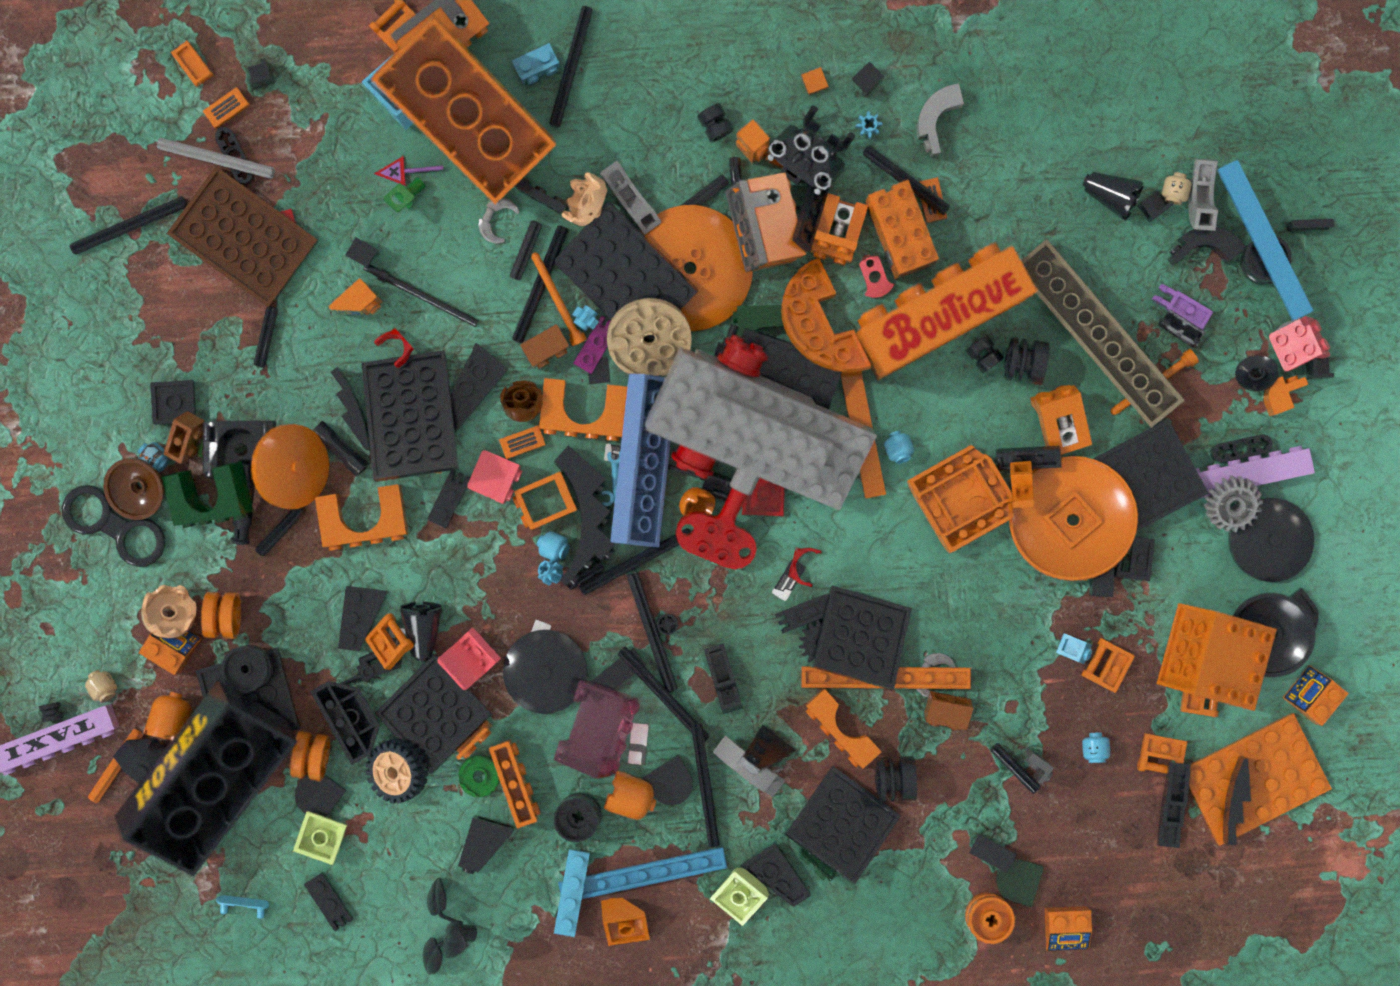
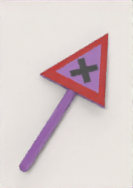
M404 156L374 173V175L406 186L405 173L443 170L444 166L405 169Z

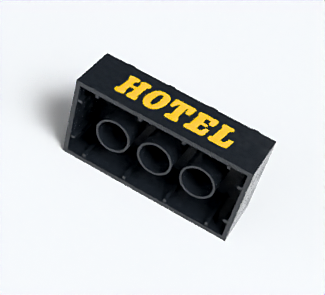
M217 681L114 815L122 840L194 877L296 745L297 740L286 719Z

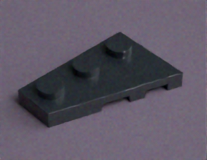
M346 586L338 649L361 650L374 619L389 591Z
M762 725L738 763L753 775H757L774 763H779L785 757L788 758L796 750L778 737L771 729Z
M776 842L740 865L743 869L752 873L761 883L763 882L770 887L774 893L792 907L811 896L810 891Z

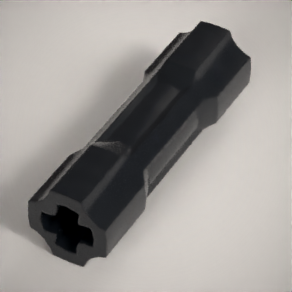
M321 421L313 429L325 447L344 463L345 467L358 477L369 466V463L348 446L324 421Z

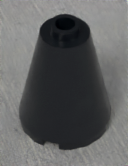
M1092 172L1091 175H1086L1082 186H1085L1084 191L1119 218L1127 221L1132 214L1129 210H1132L1139 200L1144 182Z
M423 601V605H416V602L401 605L400 613L406 637L411 639L414 647L410 650L411 657L415 658L416 661H427L433 655L443 611L442 605L439 603Z

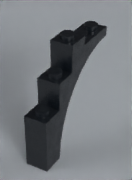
M568 445L554 460V463L565 474L573 487L580 507L581 537L578 549L570 567L560 579L564 586L568 584L573 586L580 578L578 573L583 568L587 570L594 563L592 558L595 556L599 561L603 558L608 560L615 552L612 549L615 544L597 528L598 526L603 528L611 519L608 517L610 511L593 496L594 493L599 495L606 487L603 484L606 479Z

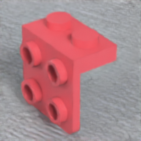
M1305 316L1270 334L1269 339L1284 371H1291L1315 358L1325 359L1331 356L1328 351L1330 349L1329 343L1325 338H1322L1320 333L1322 329L1316 319Z
M484 450L480 454L467 486L470 490L505 504L506 501L510 502L514 493L512 489L514 482L519 481L523 471L520 470L521 465Z
M471 628L458 642L443 653L437 661L463 690H467L501 658L474 628Z

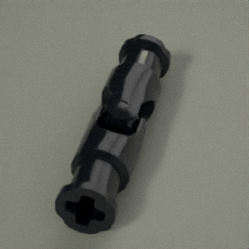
M241 459L238 462L242 461L253 505L255 484L252 477V460ZM252 512L246 513V518L233 519L234 535L231 538L233 544L248 545L250 543L248 536L249 528L252 526Z

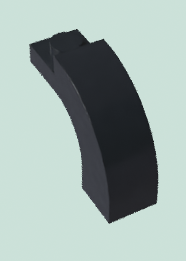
M1216 227L1215 231L1193 229L1177 239L1182 247L1179 244L1169 252L1171 256L1167 261L1173 266L1192 249L1206 247L1213 250L1226 264L1243 251L1246 246L1233 233Z

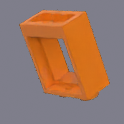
M561 471L514 491L515 496L512 497L517 509L521 507L524 514L521 516L525 528L529 527L530 530L578 511ZM555 480L567 509L534 523L522 494Z

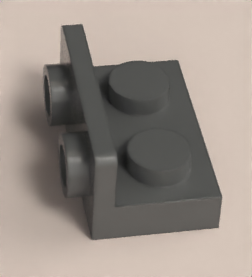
M1027 747L1023 755L1027 758L1025 762L1036 770L1033 777L1041 785L1044 781L1047 783L1053 776L1054 772L1052 770L1054 767Z

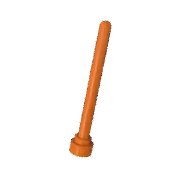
M536 252L533 253L531 258L570 332L569 341L572 347L587 340L584 332H581L580 329L578 330L575 323H573L574 321L540 255Z
M1190 348L1182 353L1183 356L1180 357V361L1162 372L1167 379L1184 367H1193L1199 363V359ZM1125 398L1112 407L1110 412L1112 415H1117L1131 404Z

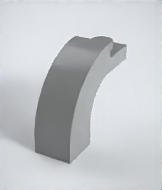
M959 83L944 87L935 92L927 100L918 117L917 139L926 138L924 148L926 153H930V158L937 157L941 153L936 134L937 118L947 111L962 108L964 104Z
M1195 158L1193 176L1190 177L1192 187L1188 199L1189 219L1193 229L1213 231L1216 229L1218 209L1214 204V183L1217 160Z
M615 161L600 172L613 195L644 235L662 223L653 208L633 185L618 161Z
M725 735L713 753L748 782L773 797L785 780L769 768L757 775H753L738 763L745 750Z

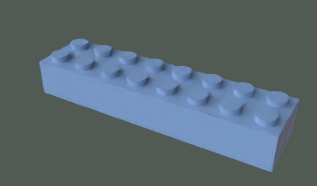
M629 374L611 542L659 547L671 440L647 431L645 422L666 379L665 377Z

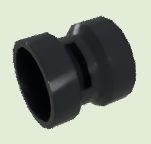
M664 614L658 619L657 628L662 634L671 635L678 628V620L672 614Z

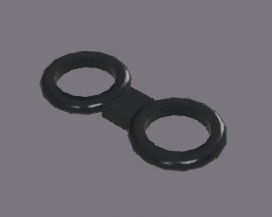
M81 485L72 489L63 501L62 517L71 530L82 535H90L102 531L116 540V549L120 558L127 564L135 567H147L156 563L162 556L166 546L162 528L155 521L148 518L126 521L112 512V507L100 488L92 485ZM89 493L95 495L100 500L102 515L96 524L82 526L74 520L71 514V507L73 501L78 496ZM137 526L149 528L156 537L154 552L144 559L131 556L125 547L127 533Z

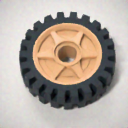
M391 739L376 746L372 750L371 755L368 756L367 759L369 761L366 762L365 766L369 768L366 770V775H370V778L367 779L368 783L373 782L374 784L371 789L373 791L378 790L376 794L378 797L383 796L384 801L390 800V803L393 804L396 802L397 804L414 798L424 790V785L428 781L425 777L429 775V771L424 770L428 765L427 762H422L425 759L424 755L419 756L418 753L421 750L418 747L414 748L415 744L412 742L407 743L408 740Z

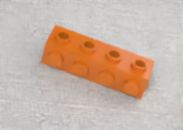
M511 739L490 746L489 751L516 827L520 828L537 822L539 819L538 815L541 812L537 802L533 803L531 797L534 794L530 782L526 783L524 775L527 773L523 762L519 763L517 755L520 753L516 742L512 743Z

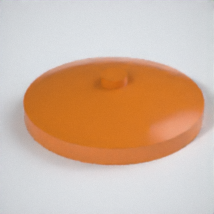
M283 424L269 430L258 442L252 457L251 469L255 487L268 503L279 508L298 509L313 502L315 497H318L325 487L329 474L328 452L320 437L308 427L298 424Z

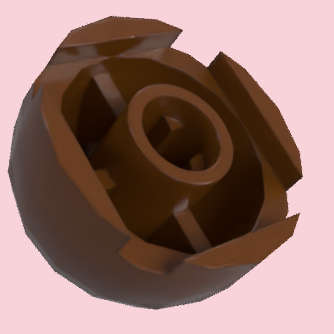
M515 381L513 386H510L508 389L506 386L500 394L501 407L506 416L513 421L528 422L537 417L543 405L542 391L531 381Z

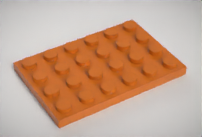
M1293 713L1191 763L1189 790L1219 846L1224 844L1223 816L1225 799L1238 757L1248 758L1251 801L1243 802L1244 823L1235 824L1236 837L1332 789Z

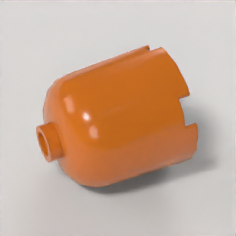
M170 692L169 696L161 695L157 697L152 704L143 734L172 741L192 715L191 704L182 699V694Z
M617 770L612 781V785L615 788L612 794L608 793L604 809L633 820L642 819L648 811L653 812L657 801L653 799V786L645 780Z

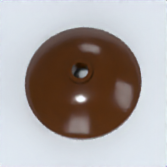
M125 458L114 463L105 474L103 483L105 497L112 509L119 515L132 520H142L152 516L161 507L165 492L163 481L157 470L146 461L138 458Z

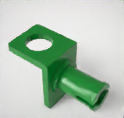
M418 177L406 188L399 183L384 196V201L397 213L405 207L410 210L413 207L415 196L425 188V184ZM395 195L401 204H395L392 201V196Z

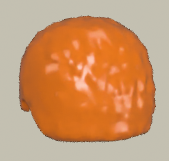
M693 487L688 489L682 496L679 509L683 516L696 511L711 515L714 511L716 500L710 492L703 488Z

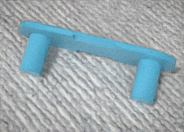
M226 895L219 896L216 899V902L221 904V914L228 913V906L236 905L257 909V918L262 919L264 918L265 909L269 907L268 901Z

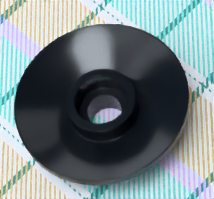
M1260 355L1245 358L1238 364L1235 371L1237 383L1242 388L1254 392L1263 391L1273 386L1279 375L1276 363L1272 359Z

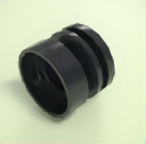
M1012 337L1004 358L1005 380L1012 381L1015 372L1016 382H1020L1023 374H1026L1027 384L1041 386L1044 382L1048 366L1049 342L1034 340L1030 349H1028L1027 339L1023 338L1019 346L1018 337Z
M899 756L898 766H894L892 757H888L887 767L884 765L883 757L877 758L875 788L880 802H886V792H889L891 802H894L896 792H900L902 801L917 800V773L914 756Z
M577 792L570 794L560 803L555 811L553 820L555 830L560 837L569 842L585 841L593 835L599 826L602 811L597 800L588 793ZM578 811L582 812L580 820L577 819L576 815Z

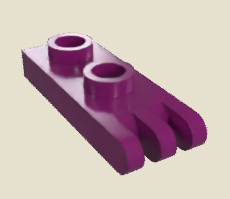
M603 315L598 320L599 323L592 330L573 363L591 375L608 348L607 331L611 320H608L606 325L603 326L602 323L606 318Z

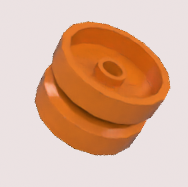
M206 592L201 616L202 632L205 638H218L220 633L225 639H236L238 637L241 625V599L239 593L227 592L222 598L219 592Z
M299 731L296 736L297 743L292 750L290 775L291 777L302 779L308 772L310 780L322 781L329 760L330 735L317 734L313 740L311 732Z
M986 892L978 894L969 901L965 909L966 924L978 940L988 944H996L1004 941L1011 935L1015 924V916L1012 908L1001 896ZM990 915H992L991 920H986L987 917H990Z

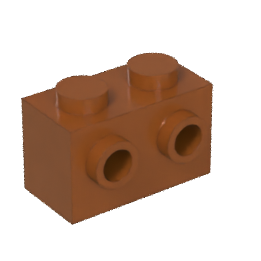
M557 324L520 344L532 367H538L539 369L550 364L548 360L556 356L559 359L568 353L567 350L570 348Z
M188 411L175 418L163 454L180 464L190 458H194L199 450L198 442L203 436V423L205 420Z
M930 691L924 711L925 720L930 725L936 727L942 725L956 731L961 729L967 730L973 711L972 701L969 698Z

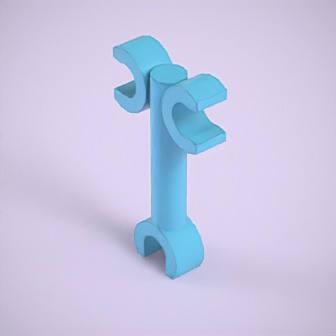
M611 452L607 454L612 467V492L608 490L602 492V494L610 496L609 502L602 503L604 506H610L612 503H615L620 452L617 460L612 459Z

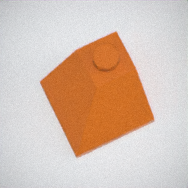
M610 898L601 901L603 925L608 946L650 940L644 911L624 898Z

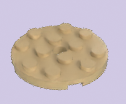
M655 298L636 300L622 307L612 318L607 331V345L610 356L615 364L628 374L665 376L668 374L679 348L682 347L690 351L692 342L690 325L685 315L673 304ZM646 335H654L655 337L654 341L650 343L645 342L643 339Z

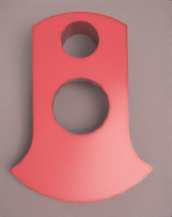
M865 255L862 258L859 266L867 286L864 295L872 298L886 295L892 289L894 283H890L887 280L879 256ZM872 259V264L867 266V260ZM873 271L880 273V279L877 282L869 280V274Z

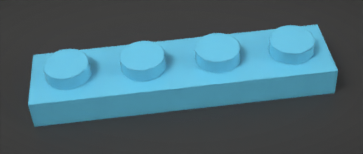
M569 849L554 934L575 937L590 852Z

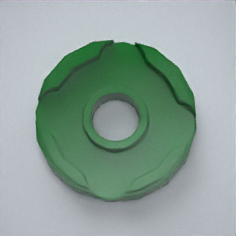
M486 755L469 757L459 769L458 779L460 787L465 793L473 797L490 795L496 790L500 782L493 759ZM477 770L483 771L485 780L477 782L474 779V772Z

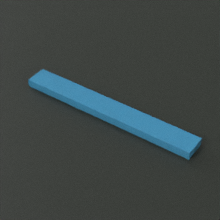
M1238 160L1219 168L1217 171L1292 321L1313 312Z
M723 846L586 875L582 899L727 868ZM563 881L558 882L560 894L562 890Z

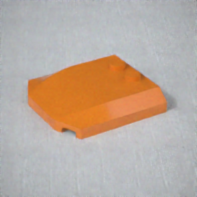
M972 445L907 481L915 500L942 546L949 554L1014 518L1012 493L992 459L976 450Z

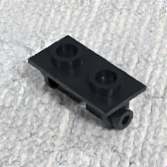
M1171 309L1158 324V326L1192 348L1194 346L1197 347L1205 333L1204 330Z

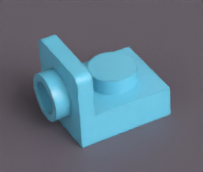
M1064 633L1056 653L1084 664L1091 657L1092 645Z

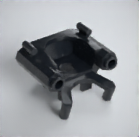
M812 105L803 119V128L798 129L792 125L786 127L770 143V154L767 158L769 161L775 158L778 163L809 185L817 187L814 192L815 194H820L823 189L825 190L830 187L844 171L845 163L841 158H838L837 152L847 150L855 138V134L849 132L844 141H840V138L831 134L828 140L825 141L816 134L821 125L812 120L818 111V108Z
M276 421L204 422L202 474H205V478L214 479L212 471L214 467L238 462L241 459L252 460L258 442L269 430L276 427ZM245 444L248 451L246 455L238 456L235 449L237 445Z

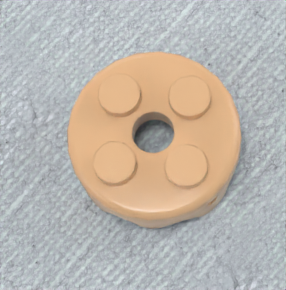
M585 173V180H571L570 186L573 189V195L566 199V205L569 207L570 212L563 211L561 214L563 218L578 226H586L601 215V208L607 194L605 181L591 173Z
M162 585L154 592H148L145 595L141 612L142 621L145 627L154 635L161 638H176L185 634L192 627L196 616V603L191 599L184 586L170 587ZM166 609H170L175 613V615L172 617H165L162 612Z

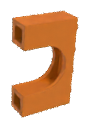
M544 378L543 405L539 429L544 430V434L556 435V431L565 432L564 436L577 437V433L586 434L585 438L598 439V435L607 436L606 440L619 441V438H622L627 396L626 386L607 385L605 409L601 417L590 424H578L573 422L565 412L566 381Z
M396 484L377 487L381 507L380 519L374 528L362 533L356 532L346 525L342 516L339 494L315 497L322 547H329V551L342 549L341 545L349 544L351 548L362 546L363 541L377 544L383 543V538L391 537V541L404 539L403 535H408L409 532L402 486Z

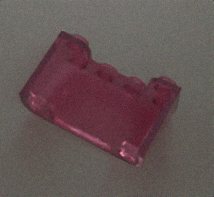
M581 680L573 701L581 702L570 737L569 739L559 741L553 760L596 779L609 777L612 774H616L620 767L619 759L626 749L627 744L625 741L627 735L632 731V720L639 710L640 703H638V698Z

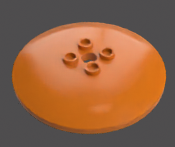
M698 205L676 206L660 212L657 216L662 223L644 236L699 290L681 310L688 320L690 330H705L724 322L733 315V311H737V306H741L745 300L753 275V271L745 272L733 221L716 210ZM687 262L695 263V273L687 274L684 270V265Z
M1061 457L1062 468L1032 470L1035 507L1013 508L1014 518L1009 520L1010 531L1019 553L1039 572L1059 580H1087L1108 572L1125 557L1132 546L1137 531V506L1128 484L1111 467L1087 457ZM1071 515L1079 518V523L1075 526L1069 525L1067 522L1068 517Z

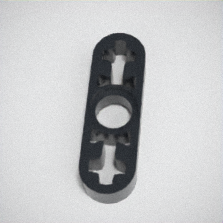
M227 127L218 129L215 133V140L222 154L229 156L232 151L237 150L240 152V159L248 161L235 133ZM222 134L231 135L228 137L231 145H236L228 147L227 143L221 140L223 138ZM230 168L239 183L248 185L253 182L255 174L248 173V178L244 179L239 177L242 175L240 170Z
M1261 434L1216 444L1211 448L1210 456L1215 462L1220 463L1266 453L1272 448V440L1268 435ZM1260 438L1262 441H1266L1263 450L1261 447L1252 448L1251 444L1260 442ZM1240 442L1244 443L1247 447L1246 452L1242 455L1236 451V445ZM1219 447L1221 450H1231V453L1222 456L1223 459L1220 456H1216Z

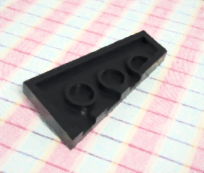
M475 343L451 393L455 433L508 371L503 364L477 343Z

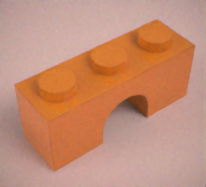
M751 120L737 133L738 140L736 141V146L753 164L756 160L759 163L768 155L770 138L754 120Z

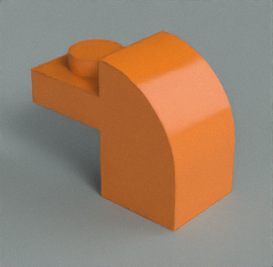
M1296 375L1285 379V381L1283 376L1278 377L1275 384L1264 391V404L1269 416L1295 408L1289 392L1308 385L1306 377L1298 378Z
M1031 461L1011 462L1010 475L1013 508L1035 507Z

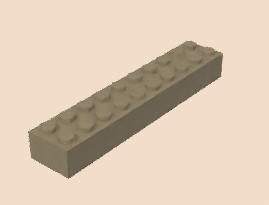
M1048 239L1021 260L1037 290L1036 294L1151 428L1185 401Z

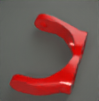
M394 328L392 331L379 336L374 343L376 346H379L388 339L403 341V355L394 363L396 368H400L409 359L414 348Z
M796 547L788 577L799 584L812 587L813 584L804 582L799 578L796 563L808 551L815 552L816 554H821L822 551L808 547Z

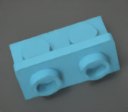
M550 43L512 60L523 85L526 83L528 85L534 84L539 81V77L545 74L551 76L558 72V68H560V63Z

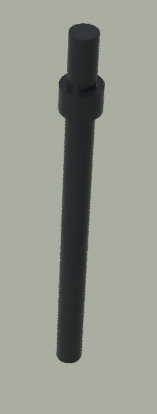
M371 264L369 267L364 266L363 268L364 271L376 276L377 280L383 283L388 282L473 327H476L478 324V319L390 275V272L383 268L379 269Z

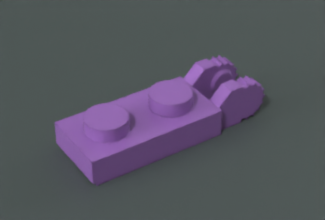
M1161 284L1158 289L1172 296V299L1168 302L1162 297L1154 295L1152 300L1158 305L1165 307V310H1173L1203 330L1213 311L1178 290L1175 291Z

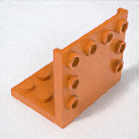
M1178 603L1157 684L1255 711L1277 629L1220 612Z

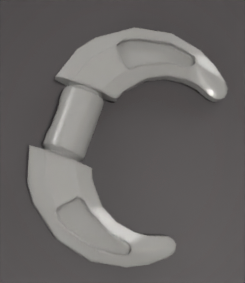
M501 198L496 204L490 201L486 205L488 208L483 218H479V230L488 242L499 244L505 241L503 238L496 237L491 231V224L489 222L495 211L508 208L519 214L516 204L505 198Z
M942 653L928 655L923 659L925 662L922 667H931V665L946 664L950 667H955L953 660ZM917 689L921 695L928 698L929 689Z

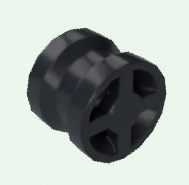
M60 701L38 706L39 711L43 715L41 718L42 723L63 718V714L59 710L61 706Z

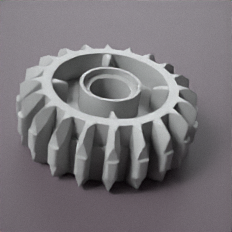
M1230 475L1229 481L1222 478L1221 484L1215 482L1216 488L1209 489L1211 495L1205 496L1208 503L1204 504V507L1207 509L1206 515L1210 517V522L1216 524L1215 526L1218 529L1223 528L1227 532L1230 529L1233 532H1237L1238 527L1245 530V524L1252 525L1251 520L1253 518L1258 519L1256 512H1262L1259 505L1263 504L1260 498L1262 496L1261 492L1257 490L1258 487L1247 478L1244 480L1242 476L1235 478ZM1233 501H1237L1235 506L1230 507Z

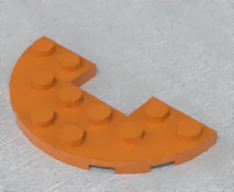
M820 258L812 260L801 267L793 278L790 279L783 295L781 304L782 321L790 341L807 359L826 369L838 372H860L870 369L871 364L854 329L834 335L819 302L834 298L836 292Z

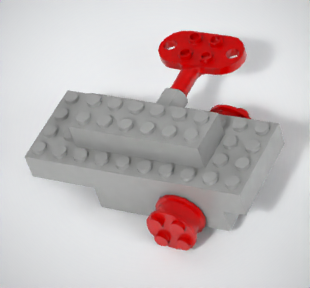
M732 334V337L726 338L725 342L727 345L723 354L719 353L718 357L699 349L694 353L685 348H679L647 417L645 426L647 431L680 444L677 451H674L671 457L677 462L676 466L684 471L689 469L694 471L697 476L707 479L708 476H712L714 473L712 468L716 460L737 468L730 483L732 489L721 512L715 516L699 511L686 514L677 523L676 537L682 549L726 568L740 569L751 563L757 548L751 533L737 526L735 520L747 495H752L759 478L840 510L877 435L872 428L816 405L812 397L760 376L759 369L763 361L768 360L766 352L762 351L763 347L756 343H751V345L745 343L743 338ZM690 524L693 526V530L690 533L682 532V527ZM742 548L750 549L749 555H739V551Z

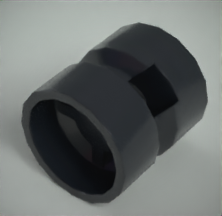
M720 103L708 107L697 115L701 126L706 127L705 133L711 143L726 137L734 131L730 120L724 118L726 113Z
M988 334L965 350L972 360L977 361L976 366L982 374L1004 359L999 349L993 348L994 342ZM986 348L989 353L981 357L979 352Z

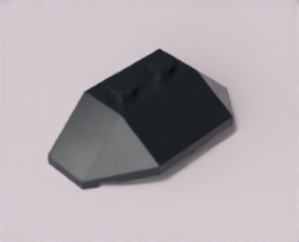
M327 681L310 691L351 765L371 755L380 724L360 688Z
M157 738L128 739L113 755V758L123 771L139 784L167 746Z

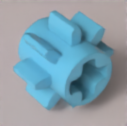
M867 111L866 117H858L861 123L856 124L855 127L861 129L859 136L865 134L870 139L873 133L879 134V130L876 127L882 126V122H877L878 114L871 116L870 112ZM869 122H872V128L869 127L868 129H866V123L868 124Z
M586 305L583 309L577 307L572 314L576 318L573 323L584 331H587L588 328L594 330L599 323L596 320L598 313Z
M544 560L538 567V578L549 586L552 582L557 584L563 576V565L559 564V561L553 562L550 560L548 562Z

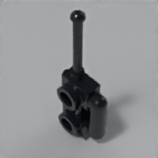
M672 464L668 466L669 470L700 478V480L704 481L703 489L710 492L717 499L727 500L732 489L730 486L732 478L714 472L712 476L704 479L697 476L695 472L684 471L672 466Z
M371 652L359 658L358 662L360 665L357 666L359 674L341 682V684L347 685L361 679L363 682H370L371 678L377 679L378 675L397 669L399 667L398 663L391 670L384 669L380 661L370 665L369 662L378 659L374 652Z

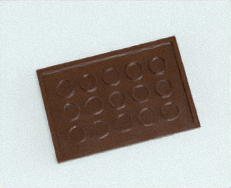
M215 166L166 233L267 307L272 306L319 241L217 166Z

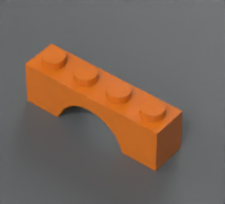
M824 688L805 704L808 708L805 712L813 720L817 718L822 723L820 728L827 736L833 735L836 739L834 744L841 752L846 750L851 755L848 759L855 767L860 765L864 769L881 753L867 735L850 737L838 729L835 715L839 704Z

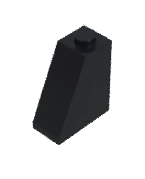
M474 815L458 867H462V871L470 874L479 872L510 837L515 827Z

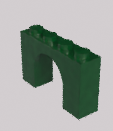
M781 305L737 306V311H733V324L739 326L736 335L742 338L745 328L754 331L763 328H784Z
M242 461L212 468L218 492V499L214 508L205 505L198 497L191 470L161 477L173 526L183 525V528L195 526L197 522H199L200 526L210 524L212 520L220 523L228 521L229 517L239 520L246 518V513L254 511Z

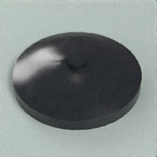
M1279 498L1262 499L1263 504L1259 505L1262 512H1256L1258 519L1253 518L1251 520L1252 525L1245 524V530L1238 527L1237 532H1233L1230 529L1228 538L1229 549L1237 566L1248 576L1266 582L1287 580L1298 574L1309 562L1314 549L1313 528L1306 514L1295 504Z
M1275 592L1257 594L1245 600L1232 615L1277 629L1264 677H1281L1293 673L1306 663L1314 649L1315 627L1313 620L1306 608L1288 595Z
M536 630L522 636L511 646L503 665V679L509 695L518 705L534 713L551 714L566 709L580 696L587 680V663L579 645L566 634L555 630Z

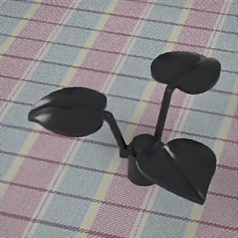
M439 877L434 881L428 892L427 907L432 916L438 914L439 917L451 923L446 928L445 941L437 943L436 938L432 937L425 943L423 964L429 975L437 973L442 965L443 955L440 949L441 946H443L444 954L447 958H454L463 953L470 946L469 942H474L477 937L475 925L463 924V921L443 914L442 911L446 909L447 898L442 880Z

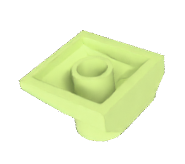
M307 811L293 851L333 865L339 854L347 825Z
M736 868L710 899L743 926L767 900L769 893L765 885L747 870Z

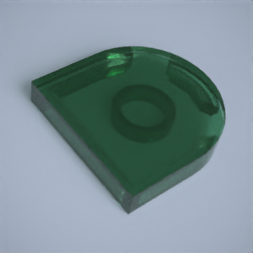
M1014 859L1008 873L1000 869L997 871L996 884L999 892L1010 901L1032 907L1044 866L1022 859Z

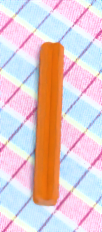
M133 729L126 740L142 739L143 733L140 730ZM114 758L88 795V798L95 803L100 802L122 769Z

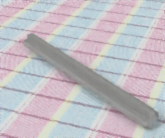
M163 138L158 139L157 148L160 150L266 178L274 177V167Z

